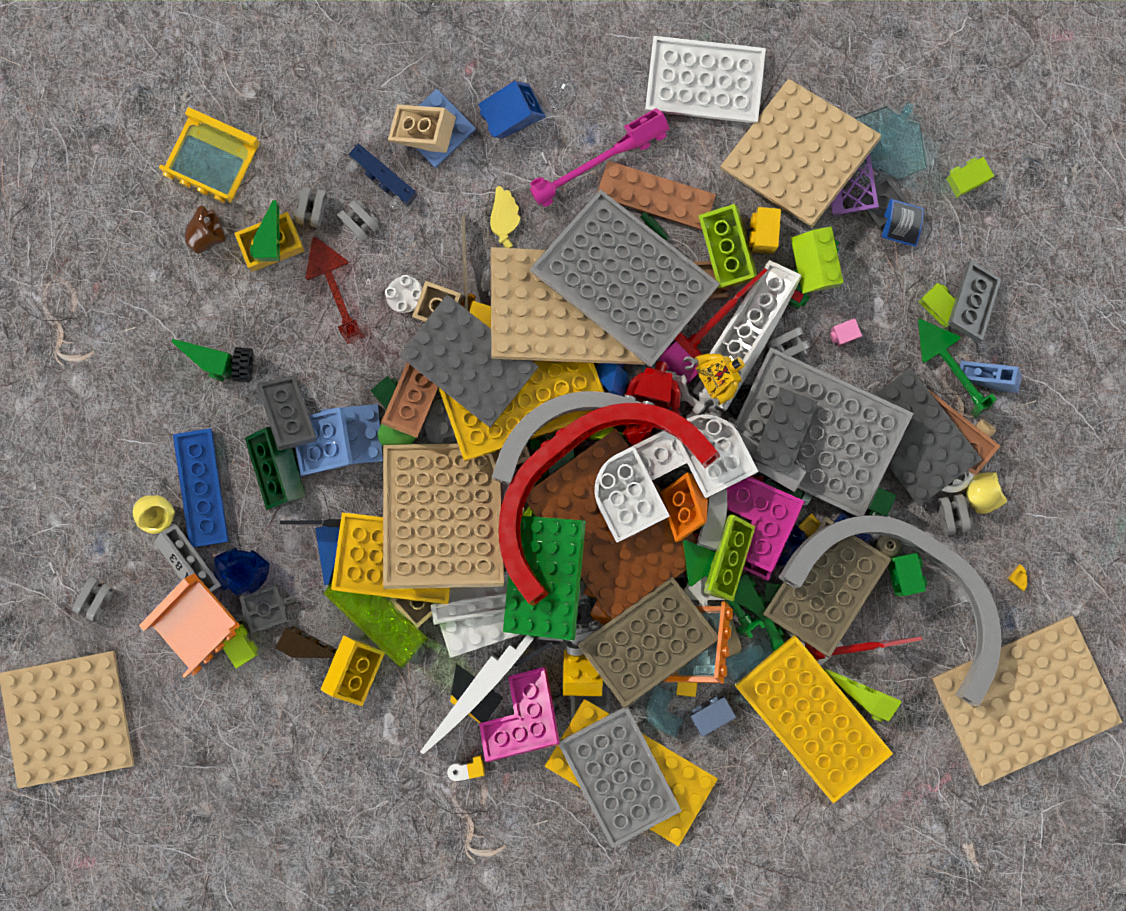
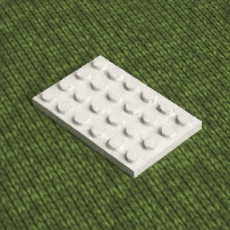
M653 36L645 111L650 112L658 108L662 113L747 123L758 122L766 48Z

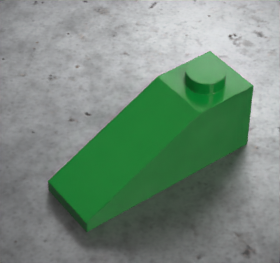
M272 200L253 238V245H250V254L257 262L280 261V204L277 200Z

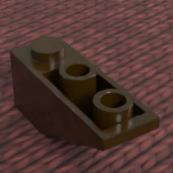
M295 626L285 628L275 649L294 658H334L337 650L329 644H326V646L320 644V640L312 635H309V637L303 635V630Z

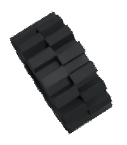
M236 347L234 349L231 366L233 381L251 382L254 368L252 348Z

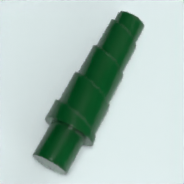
M646 212L640 216L645 222L644 224L665 241L669 238L668 234L652 216L650 217Z

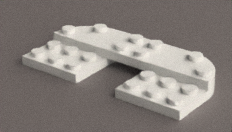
M696 415L687 418L708 439L720 455L706 469L681 441L665 431H661L607 460L596 478L595 498L616 542L669 517L652 480L686 463L705 498L757 473L758 470L735 427L728 421L713 415Z

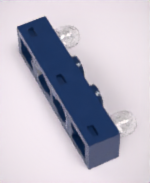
M359 143L348 154L351 161L347 164L346 171L349 174H354L361 167L368 179L371 181L375 179L380 183V189L385 193L390 192L393 194L394 197L389 202L390 209L398 210L402 204L408 207L417 197L415 190Z

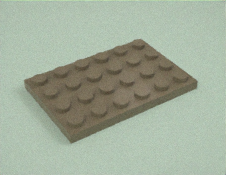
M825 517L816 532L834 522ZM855 535L844 538L832 545L821 555L800 588L794 589L783 582L763 615L830 658L890 563L891 558Z
M671 577L581 641L578 647L623 708L626 709L717 643L718 635L675 579Z

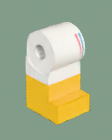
M482 755L474 756L473 762L453 763L448 768V777L453 781H460L484 776L485 768Z

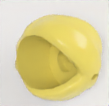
M159 495L143 496L136 501L133 507L135 523L141 530L149 534H159L168 529L175 515L172 504L166 498Z

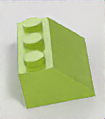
M832 226L811 230L791 238L797 272L802 275L800 279L802 294L840 287L844 283Z

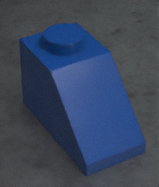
M600 363L595 368L599 380L611 394L624 397L628 373L623 368L625 364Z

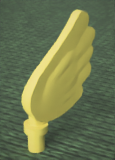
M498 186L495 191L490 226L492 232L500 238L498 240L500 244H503L505 248H512L513 245L508 235L517 228L520 222V216L518 215L519 206L515 203V199L511 196L509 190L504 191L501 186Z

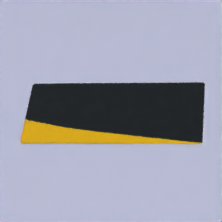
M457 663L450 702L454 705L475 679V676ZM492 689L468 715L479 723L486 722L503 697Z

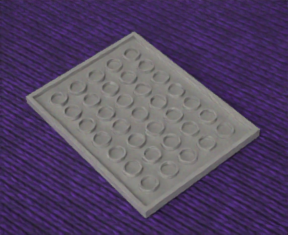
M601 189L530 268V272L650 367L653 366L720 285L719 282Z
M771 347L735 422L738 425L737 429L742 432L746 430L755 435L753 439L760 442L781 387L818 401L795 459L804 464V469L807 470L797 488L858 517L864 516L914 413Z

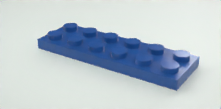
M208 428L173 434L188 541L193 548L229 542L212 429Z

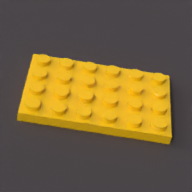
M342 512L331 590L449 604L451 588L384 589L383 517Z

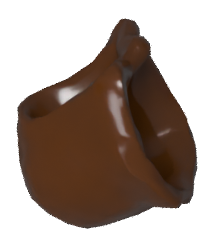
M199 206L190 222L186 225L184 234L187 246L197 254L226 240L217 213L214 210L208 211L204 206ZM209 217L210 220L205 224L204 218Z

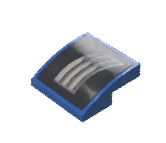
M890 198L884 215L888 219L881 237L916 247L921 233L924 208Z

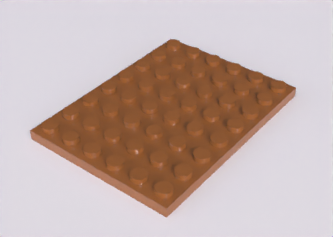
M616 428L532 488L526 500L527 505L536 517L586 521L581 579L611 620L671 577L676 578L686 570L683 540L697 544L698 541L694 534L691 533L681 541L675 542L667 517L616 542L595 498V482L601 467L614 455L630 448ZM652 480V482H653V484H654V486H655V488H656V490H657V492H658V494H659V496H660L661 489L658 487V485L655 483V481Z

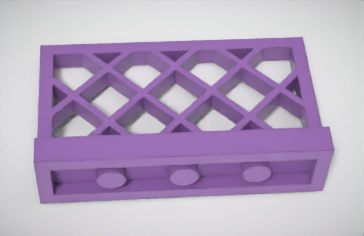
M870 153L865 159L867 160L865 168L863 170L857 169L861 172L855 181L851 178L849 179L853 183L849 190L846 192L842 189L832 201L833 218L843 214L879 208ZM862 175L870 179V184L866 189L857 183ZM855 185L864 191L858 200L849 194ZM867 193L873 197L874 204L865 205L860 201ZM847 196L856 202L852 208H843V201Z

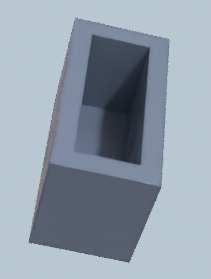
M716 695L709 699V704L704 707L701 704L692 709L693 713L690 714V717L702 737L736 718L724 696L719 697V695Z

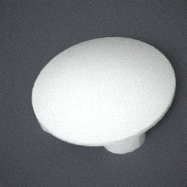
M402 275L392 281L385 290L387 303L396 312H411L415 310L423 288L415 278Z

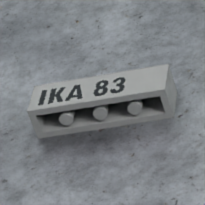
M175 524L158 535L154 543L181 580L195 573L214 595L221 587V584L178 526Z

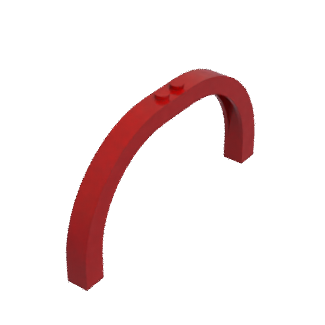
M621 403L601 407L581 416L566 428L559 429L555 434L556 436L551 440H546L541 444L540 449L526 460L512 479L502 502L498 526L499 545L504 565L515 586L530 605L535 606L549 594L535 576L525 558L520 531L524 505L530 491L539 478L551 466L591 435L609 427L625 424L647 425L671 434L681 441L706 469L720 455L697 427L677 413L659 406L644 403Z

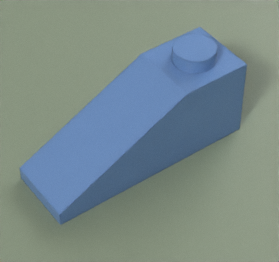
M961 361L960 363L961 370L972 384L1003 392L1018 393L1022 377L1019 367Z

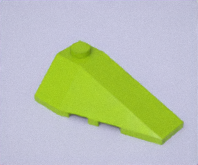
M823 668L838 687L864 710L873 714L872 719L883 722V719L890 721L902 702Z

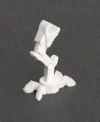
M666 370V372L673 374L672 379L677 381L682 394L680 401H687L694 407L691 413L686 415V419L700 415L707 407V405L704 406V401L707 398H711L708 392L699 397L700 401L696 400L688 392L685 374L679 376L676 375V372Z

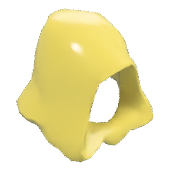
M996 472L979 473L973 476L972 481L966 488L969 506L976 513H989L1007 503L1006 497L1001 492Z

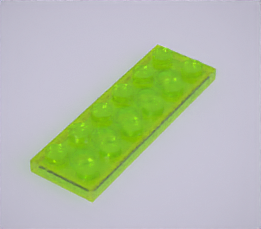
M332 582L323 592L334 605L400 668L406 666L428 638L385 597L331 590Z

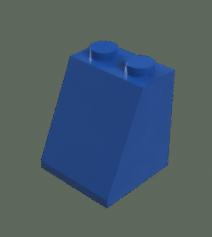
M513 81L478 104L481 109L480 114L489 125L488 131L495 138H505L546 118L530 84Z

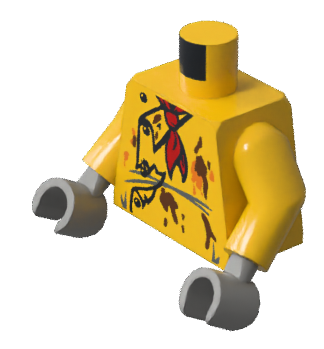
M704 354L695 357V359L692 357L684 358L683 362L690 361L692 363L691 366L685 367L686 370H691L694 365H697L695 369L711 397L704 401V406L709 403L713 404V406L708 408V411L713 412L717 404L721 405L734 397L738 384L741 382L738 371L745 367L740 357L733 361L730 357L721 354Z

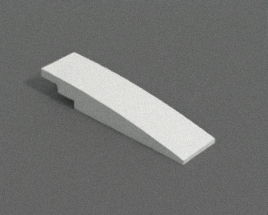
M771 260L764 267L768 271L750 289L709 353L730 357L732 361L737 357L743 360L745 367L738 371L741 382L738 384L735 395L766 345L802 275ZM701 379L692 392L697 397L703 396L707 392ZM733 398L721 405L717 404L716 407L726 411Z
M526 635L517 648L510 644L499 659L494 655L490 657L420 751L422 754L442 739L479 704L509 671L535 637Z

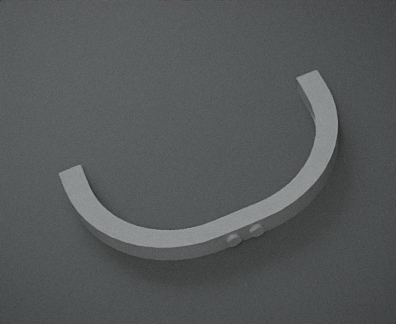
M583 391L562 395L543 403L527 414L509 434L498 456L491 480L510 485L517 462L526 444L539 429L555 418L576 411L596 410L613 404L641 402L635 401L636 398L630 395L623 397L606 392ZM643 401L644 404L655 405L651 402ZM726 488L708 497L707 522L701 527L696 545L714 551L718 549L727 515Z
M859 516L835 522L820 529L800 545L779 576V579L794 589L802 586L812 567L826 550L840 540L857 534H879L895 538L949 573L963 589L970 602L975 617L977 633L974 658L956 696L972 706L980 705L994 679L1001 652V627L995 602L983 579L966 560L952 551L948 544L934 539L935 536L930 532H924L909 523L884 516Z

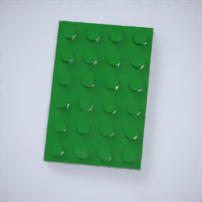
M534 516L521 517V542L525 558L531 570L549 594L535 606H532L526 601L510 576H508L503 632L575 640L586 521Z

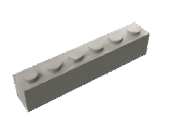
M706 411L704 414L713 415L721 418V415L716 413L715 411ZM728 420L740 434L753 460L759 441L753 439L755 435L746 430L744 432L738 430V425ZM753 460L758 471L794 492L807 472L804 469L805 465L795 460L790 474Z

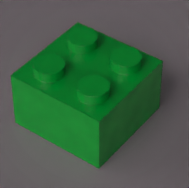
M917 553L891 558L888 570L894 596H907L926 591L927 580L921 572L923 563Z

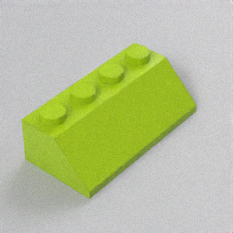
M732 204L698 215L715 278L720 283L718 288L742 285L753 280L757 276V271L739 207L736 204Z
M735 515L726 517L722 537L705 583V593L725 600H734L756 526Z

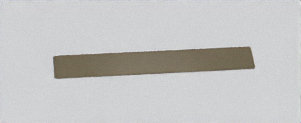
M464 212L461 218L464 308L468 310Z

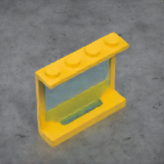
M188 107L185 112L188 119L166 165H160L159 169L163 172V176L168 179H179L180 184L188 188L192 185L197 188L198 192L206 196L208 193L214 195V199L221 203H225V201L231 203L260 142L250 134Z

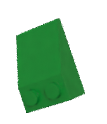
M172 338V343L203 371L208 373V377L223 382L224 379L230 380L233 363L232 355Z

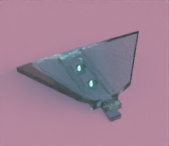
M906 103L900 116L886 106L855 117L856 120L881 134L882 138L870 152L872 167L881 172L884 171L897 179H903L927 168L921 126L919 123L907 120L914 107L909 103Z

